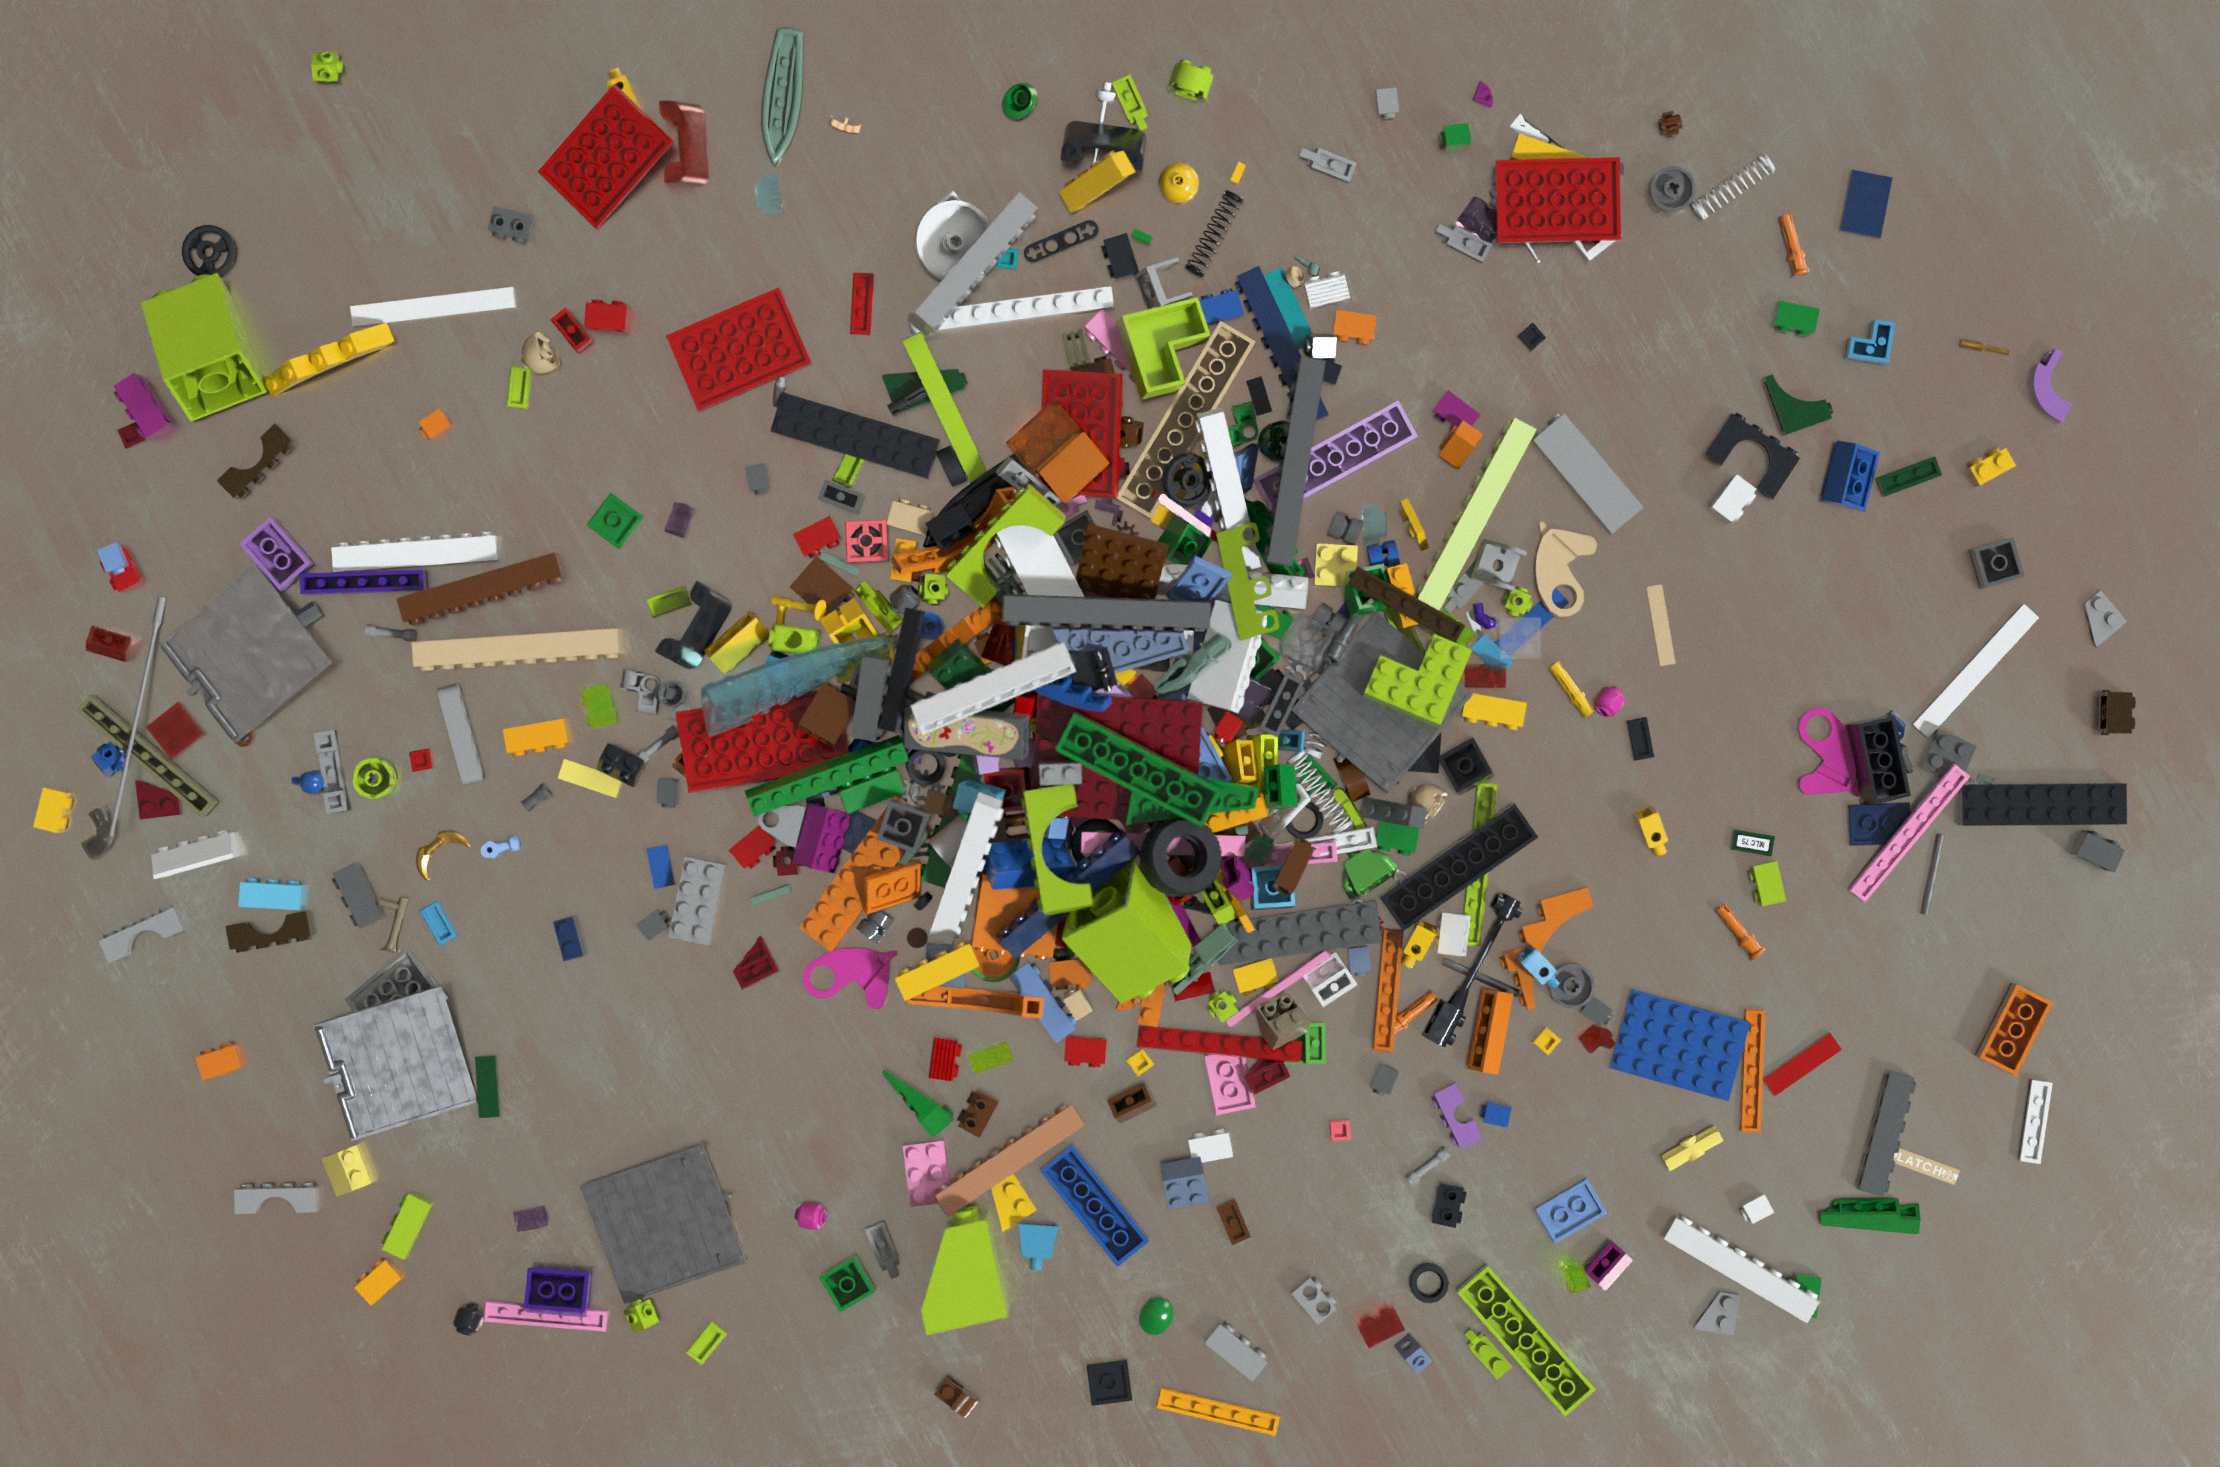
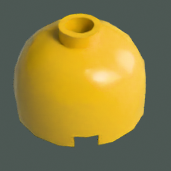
M1181 162L1172 163L1160 173L1158 180L1159 191L1169 202L1177 204L1186 203L1197 193L1199 186L1198 175L1188 164Z

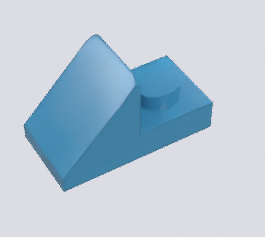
M1281 730L1278 736V750L1303 752L1305 731Z

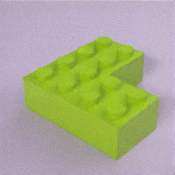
M1198 297L1123 315L1116 323L1141 400L1179 391L1185 384L1175 350L1205 343L1210 337Z
M1434 634L1418 671L1380 655L1363 697L1439 728L1472 650Z

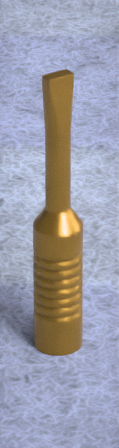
M1961 339L1960 347L1979 351L1989 350L2009 355V350L1989 347L1984 343Z

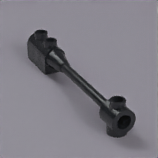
M1504 893L1496 894L1491 903V908L1494 909V913L1497 916L1494 925L1462 986L1457 989L1449 1002L1440 999L1422 1036L1442 1047H1446L1447 1044L1451 1046L1455 1042L1456 1034L1453 1032L1456 1026L1462 1027L1466 1020L1463 1010L1469 994V988L1504 921H1512L1513 917L1517 919L1520 917L1523 908L1520 907V901Z

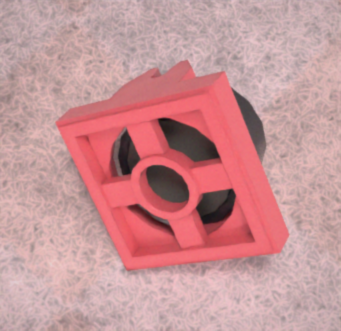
M886 519L845 521L847 562L888 561Z

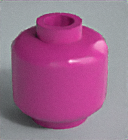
M1616 686L1602 688L1594 701L1596 711L1604 717L1617 715L1625 703V699L1622 696L1623 692Z
M804 1202L800 1208L796 1209L795 1220H798V1225L801 1228L818 1230L826 1222V1210L820 1204Z

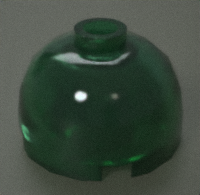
M1287 421L1272 422L1266 425L1259 434V449L1263 456L1270 461L1283 462L1284 457L1280 456L1282 444L1287 442V436H1284Z

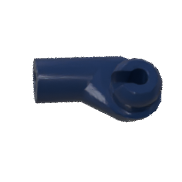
M1892 710L1886 716H1895L1899 739L1901 740L1905 733V723Z

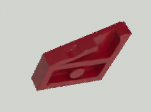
M995 618L981 657L1005 666L1011 665L1014 662V625H1007L1004 621Z
M135 780L140 820L182 815L180 799L171 791L141 780Z
M762 936L757 938L756 943L750 951L748 950L743 960L733 970L742 990L779 972Z
M1258 1059L1244 1078L1254 1096L1291 1076L1283 1061Z

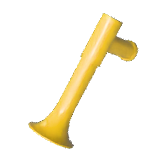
M772 596L771 604L778 605L775 624L784 625L785 607L811 612L817 621H820L826 613V602L824 600L818 601L817 604H807L779 596Z

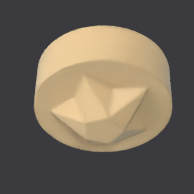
M1292 266L1286 270L1287 281L1292 287L1296 288L1303 284L1304 276L1297 266Z

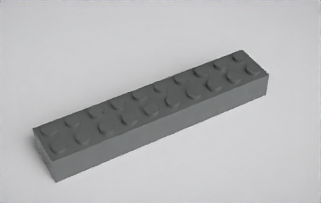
M1301 357L1300 362L1296 361L1293 375H1297V380L1292 383L1290 392L1294 399L1293 402H1289L1287 416H1291L1290 423L1286 422L1284 436H1287V442L1282 444L1280 456L1284 457L1283 464L1279 463L1277 477H1281L1280 484L1275 485L1274 497H1277V503L1272 505L1270 517L1274 518L1273 525L1269 524L1267 538H1271L1270 545L1265 546L1264 558H1267V563L1289 567L1293 565L1326 362L1324 360Z
M1002 594L1001 619L1006 621L1007 625H1019V622H1026L1028 626H1040V622H1047V625L1052 627H1060L1061 623H1067L1069 627H1081V624H1088L1089 628H1102V624H1107L1112 629H1122V625H1129L1131 629H1143V626H1149L1151 630H1164V626H1167L1173 631H1184V627H1190V630L1204 632L1205 628H1210L1211 603L1208 601Z

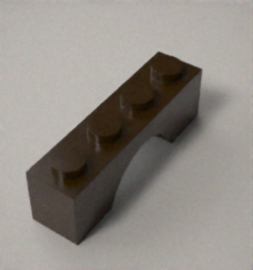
M274 423L260 437L263 444V454L255 466L244 470L230 467L217 480L234 499L244 498L250 492L248 488L253 483L258 484L264 478L263 473L268 468L270 470L279 463L277 459L282 454L287 455L293 449L292 444L295 441L278 424Z
M309 911L287 914L282 927L273 934H263L256 931L250 922L225 926L229 949H235L236 953L248 951V947L255 945L256 949L267 948L268 943L276 942V946L288 944V939L296 938V942L309 940L308 936L314 935Z

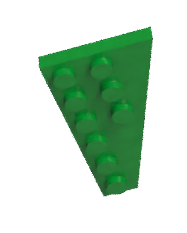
M1201 776L1223 788L1211 814L1254 809L1256 807L1259 787ZM1132 791L1126 825L1182 817Z

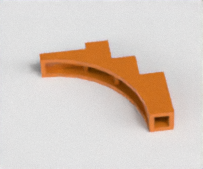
M996 597L992 598L983 608L979 607L964 617L951 629L916 654L909 686L930 671L928 663L956 639L959 638L966 644L992 625L995 618H1001V604Z
M1588 887L1540 899L1537 909L1539 916H1543L1544 920L1522 925V931H1518L1521 943H1525L1526 946L1502 952L1504 957H1501L1500 960L1503 970L1507 969L1509 973L1516 971L1517 974L1514 975L1516 987L1520 986L1522 994L1519 995L1522 1007L1526 1006L1527 1010L1536 1008L1533 994L1534 977L1517 961L1516 957L1529 944L1541 953L1550 936L1565 921L1582 911L1593 908Z

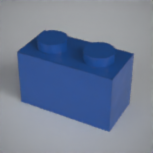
M1230 288L1220 291L1221 295L1213 297V294L1201 296L1199 302L1207 325L1244 315L1238 291H1233Z

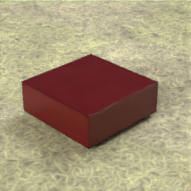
M136 422L117 430L125 449L145 441V438L136 429L138 426Z

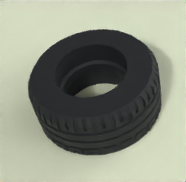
M1184 817L1165 820L1155 825L1145 836V840L1142 842L1143 845H1141L1142 850H1140L1141 868H1143L1142 871L1145 878L1147 877V881L1150 882L1149 884L1153 885L1157 891L1170 896H1189L1207 889L1217 878V874L1220 872L1219 869H1221L1220 864H1222L1220 842L1215 833L1212 832L1213 830L1208 825L1201 827ZM1178 837L1186 839L1192 845L1195 852L1194 867L1186 876L1176 875L1170 869L1167 862V849L1170 843Z

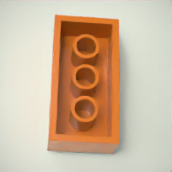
M2012 983L1976 1057L2017 1076L2053 1002Z

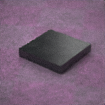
M1127 1359L1087 1364L1092 1406L1132 1401Z

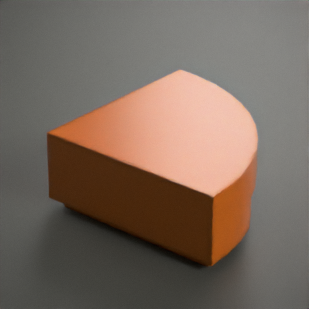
M1135 997L1123 1004L1118 1001L1115 1010H1129L1138 1004L1140 999Z

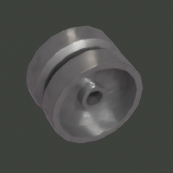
M1670 166L1663 168L1653 176L1649 183L1648 196L1650 202L1657 210L1663 213L1673 214L1682 211L1691 203L1695 196L1696 185L1694 178L1687 170L1681 167ZM1670 187H1673V188H1674V190H1675L1674 194H1673V192H1671V193L1668 192V189H1669Z
M1576 963L1559 965L1554 975L1561 983L1553 990L1548 986L1551 997L1557 1004L1566 1008L1577 1009L1585 1006L1592 999L1595 992V981L1592 974L1585 967ZM1570 981L1575 984L1573 989H1568L1567 985H1570Z

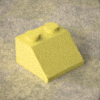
M360 1143L321 1158L336 1197L375 1181Z

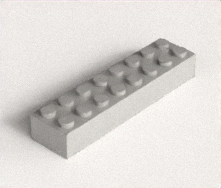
M1019 192L908 321L925 336L930 332L935 334L945 322L943 317L948 319L958 307L956 302L962 303L971 292L969 287L975 288L985 276L982 272L988 273L998 261L995 257L1001 258L1011 246L1008 242L1013 244L1024 231L1021 227L1026 229L1037 216L1034 212L1038 208Z

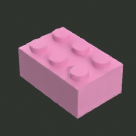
M944 1139L903 1144L910 1207L938 1204L933 1197L937 1193L936 1189L945 1183L947 1186L950 1185Z

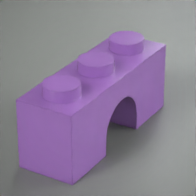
M1455 1082L1433 1092L1435 1097L1432 1098L1436 1109H1441L1444 1115L1441 1117L1445 1128L1450 1127L1453 1133L1450 1135L1454 1146L1459 1145L1460 1149H1463L1483 1139L1474 1119L1459 1122L1454 1117L1455 1108L1465 1102Z

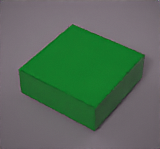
M1135 228L1131 235L1133 239L1148 246L1153 240L1152 236Z

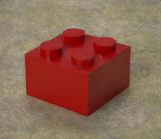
M591 299V303L586 302L584 327L587 330L629 333L631 308L624 301H612L611 304H605L603 300Z
M1029 766L999 768L997 772L984 774L985 784L1006 790L1002 805L1003 812L1023 810L1021 798H1025V791L1031 790Z

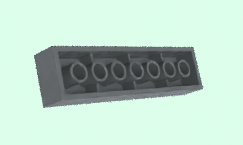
M1377 901L1251 918L1250 921L1255 930L1250 933L1245 930L1240 920L1230 921L1226 924L1238 941L1218 963L1220 966L1382 942ZM1218 923L1213 925L1214 930L1219 927Z

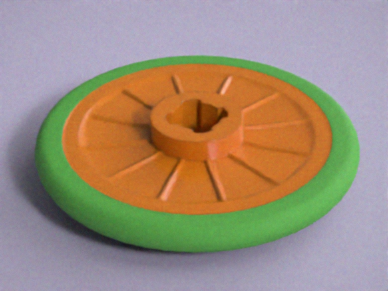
M972 947L980 963V966L973 969L972 972L982 980L988 982L1003 981L1009 978L1008 976L1014 973L1018 967L1020 956L1015 959L1009 952L1007 954L996 953L998 958L992 960L989 953L995 950L977 951L974 949L975 947Z

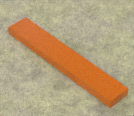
M1383 928L1373 1051L1393 1053L1403 930Z
M1744 1009V1021L1751 1023L1742 1052L1740 1132L1761 1133L1765 1010Z

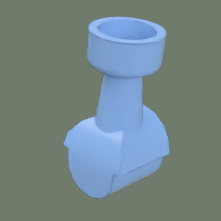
M510 835L507 841L497 843L487 841L481 847V854L486 858L492 857L493 859L500 852L511 848L512 851L520 850L517 835Z

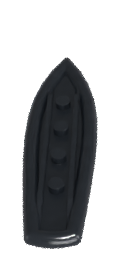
M1018 450L1009 456L1032 474L1035 472L1033 462L1022 451ZM1006 459L962 489L943 507L937 516L961 503L972 523H976L989 507L997 489L1013 487L995 472ZM928 530L923 547L938 546Z

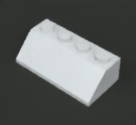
M227 830L215 833L216 837L208 839L206 835L196 838V843L188 844V841L177 843V848L171 850L168 849V846L156 849L157 853L151 855L154 879L239 857L240 853L234 833H228Z

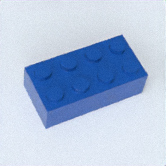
M1044 838L1042 841V855L1045 865L1056 877L1061 879L1065 873L1071 872L1074 869L1072 858L1064 839ZM1028 840L991 843L988 855L984 854L982 859L986 860L983 868L992 890L1035 886L1034 878H1038L1037 870L1033 871L1031 858H1034V851L1029 849Z

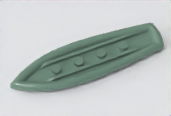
M790 27L778 28L776 30L762 95V136L767 154L773 165L779 161L791 142L796 129L801 104L803 32Z

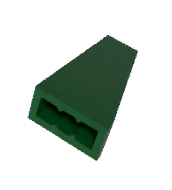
M958 369L939 370L951 395L965 390L964 385L968 384L964 372L959 373ZM917 372L882 375L891 402L902 397L903 393L906 395L914 389L923 386ZM928 394L925 398L914 403L912 408L908 407L896 415L931 403Z

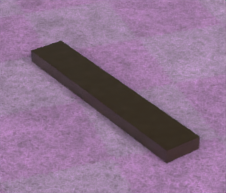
M1356 566L1347 583L1350 587L1452 642H1457L1465 627L1463 623L1359 566Z

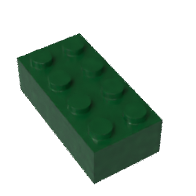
M959 638L928 663L931 676L947 691L953 689L958 684H965L977 676H984L992 672ZM1013 697L984 710L1003 712L1015 702V698Z

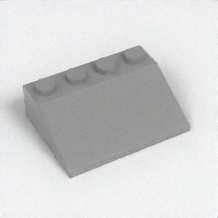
M407 947L348 996L345 1001L354 1012L439 986V984Z

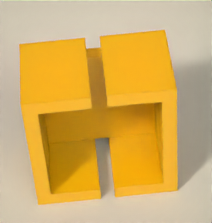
M855 598L839 607L840 611L836 612L834 610L820 619L828 635L844 658L860 649L851 634L854 631L863 646L879 637Z

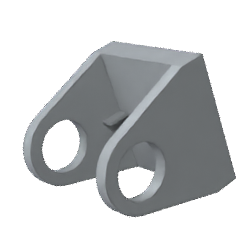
M1179 257L1146 267L1134 275L1147 310L1180 302L1193 296L1192 292L1166 299L1156 271L1180 262Z
M1484 539L1471 578L1506 591H1514L1515 587L1511 586V582L1520 556H1526L1527 552ZM1498 559L1500 566L1497 570H1494L1493 562Z
M788 805L772 810L771 812H775L779 817V822L775 827L767 825L765 816L768 812L763 813L758 817L759 825L763 830L786 845L796 847L807 806Z

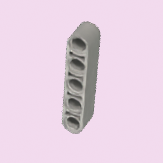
M458 683L437 688L440 705L463 785L484 780Z

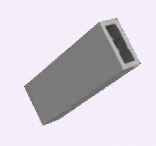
M1565 413L1561 416L1556 414L1548 421L1551 424L1546 429L1541 427L1534 433L1533 436L1535 438L1532 442L1611 535L1644 507Z

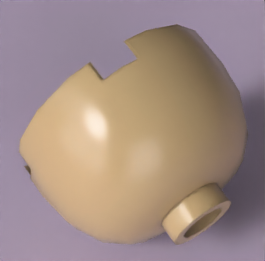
M537 332L525 340L521 349V362L524 367L538 374L553 371L560 365L558 352L555 347L551 350L548 344L550 339L544 333Z
M1423 784L1418 788L1414 787L1409 792L1408 805L1427 808L1425 819L1428 816L1433 818L1444 804L1445 799L1442 797L1447 796V793L1434 784Z

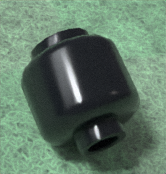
M467 1304L466 1308L460 1307L457 1309L453 1321L456 1332L467 1336L478 1332L483 1318L482 1314L477 1311L478 1307Z

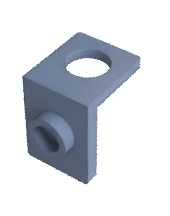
M824 791L805 798L807 808L809 803H817L819 806L825 807L823 797L838 794V791Z
M1410 1333L1394 1345L1417 1374L1433 1362ZM1406 1342H1412L1408 1350H1402Z

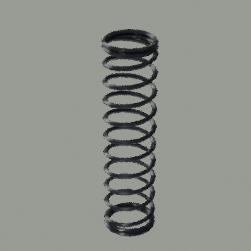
M1225 190L1224 194H1222V197L1228 203L1218 202L1219 206L1224 210L1214 209L1215 213L1220 217L1211 216V220L1217 225L1207 223V227L1213 232L1203 231V234L1209 239L1199 238V241L1206 247L1195 245V248L1202 254L1191 253L1198 261L1189 259L1187 261L1190 265L1185 264L1184 266L1185 269L1200 277H1204L1205 273L1191 262L1205 267H1209V265L1198 259L1194 254L1213 260V258L1205 254L1198 247L1217 253L1216 250L1205 244L1202 240L1220 246V243L1212 239L1205 232L1224 238V236L1216 232L1209 225L1228 231L1227 228L1213 218L1232 224L1231 221L1217 211L1236 216L1220 203L1240 209L1224 196L1240 203L1244 201L1242 197L1229 190Z

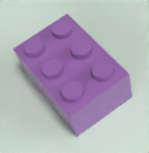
M269 517L239 543L280 591H284L300 577V573H305L314 565L273 517Z

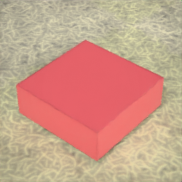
M1350 1119L1329 1121L1330 1141L1351 1140Z

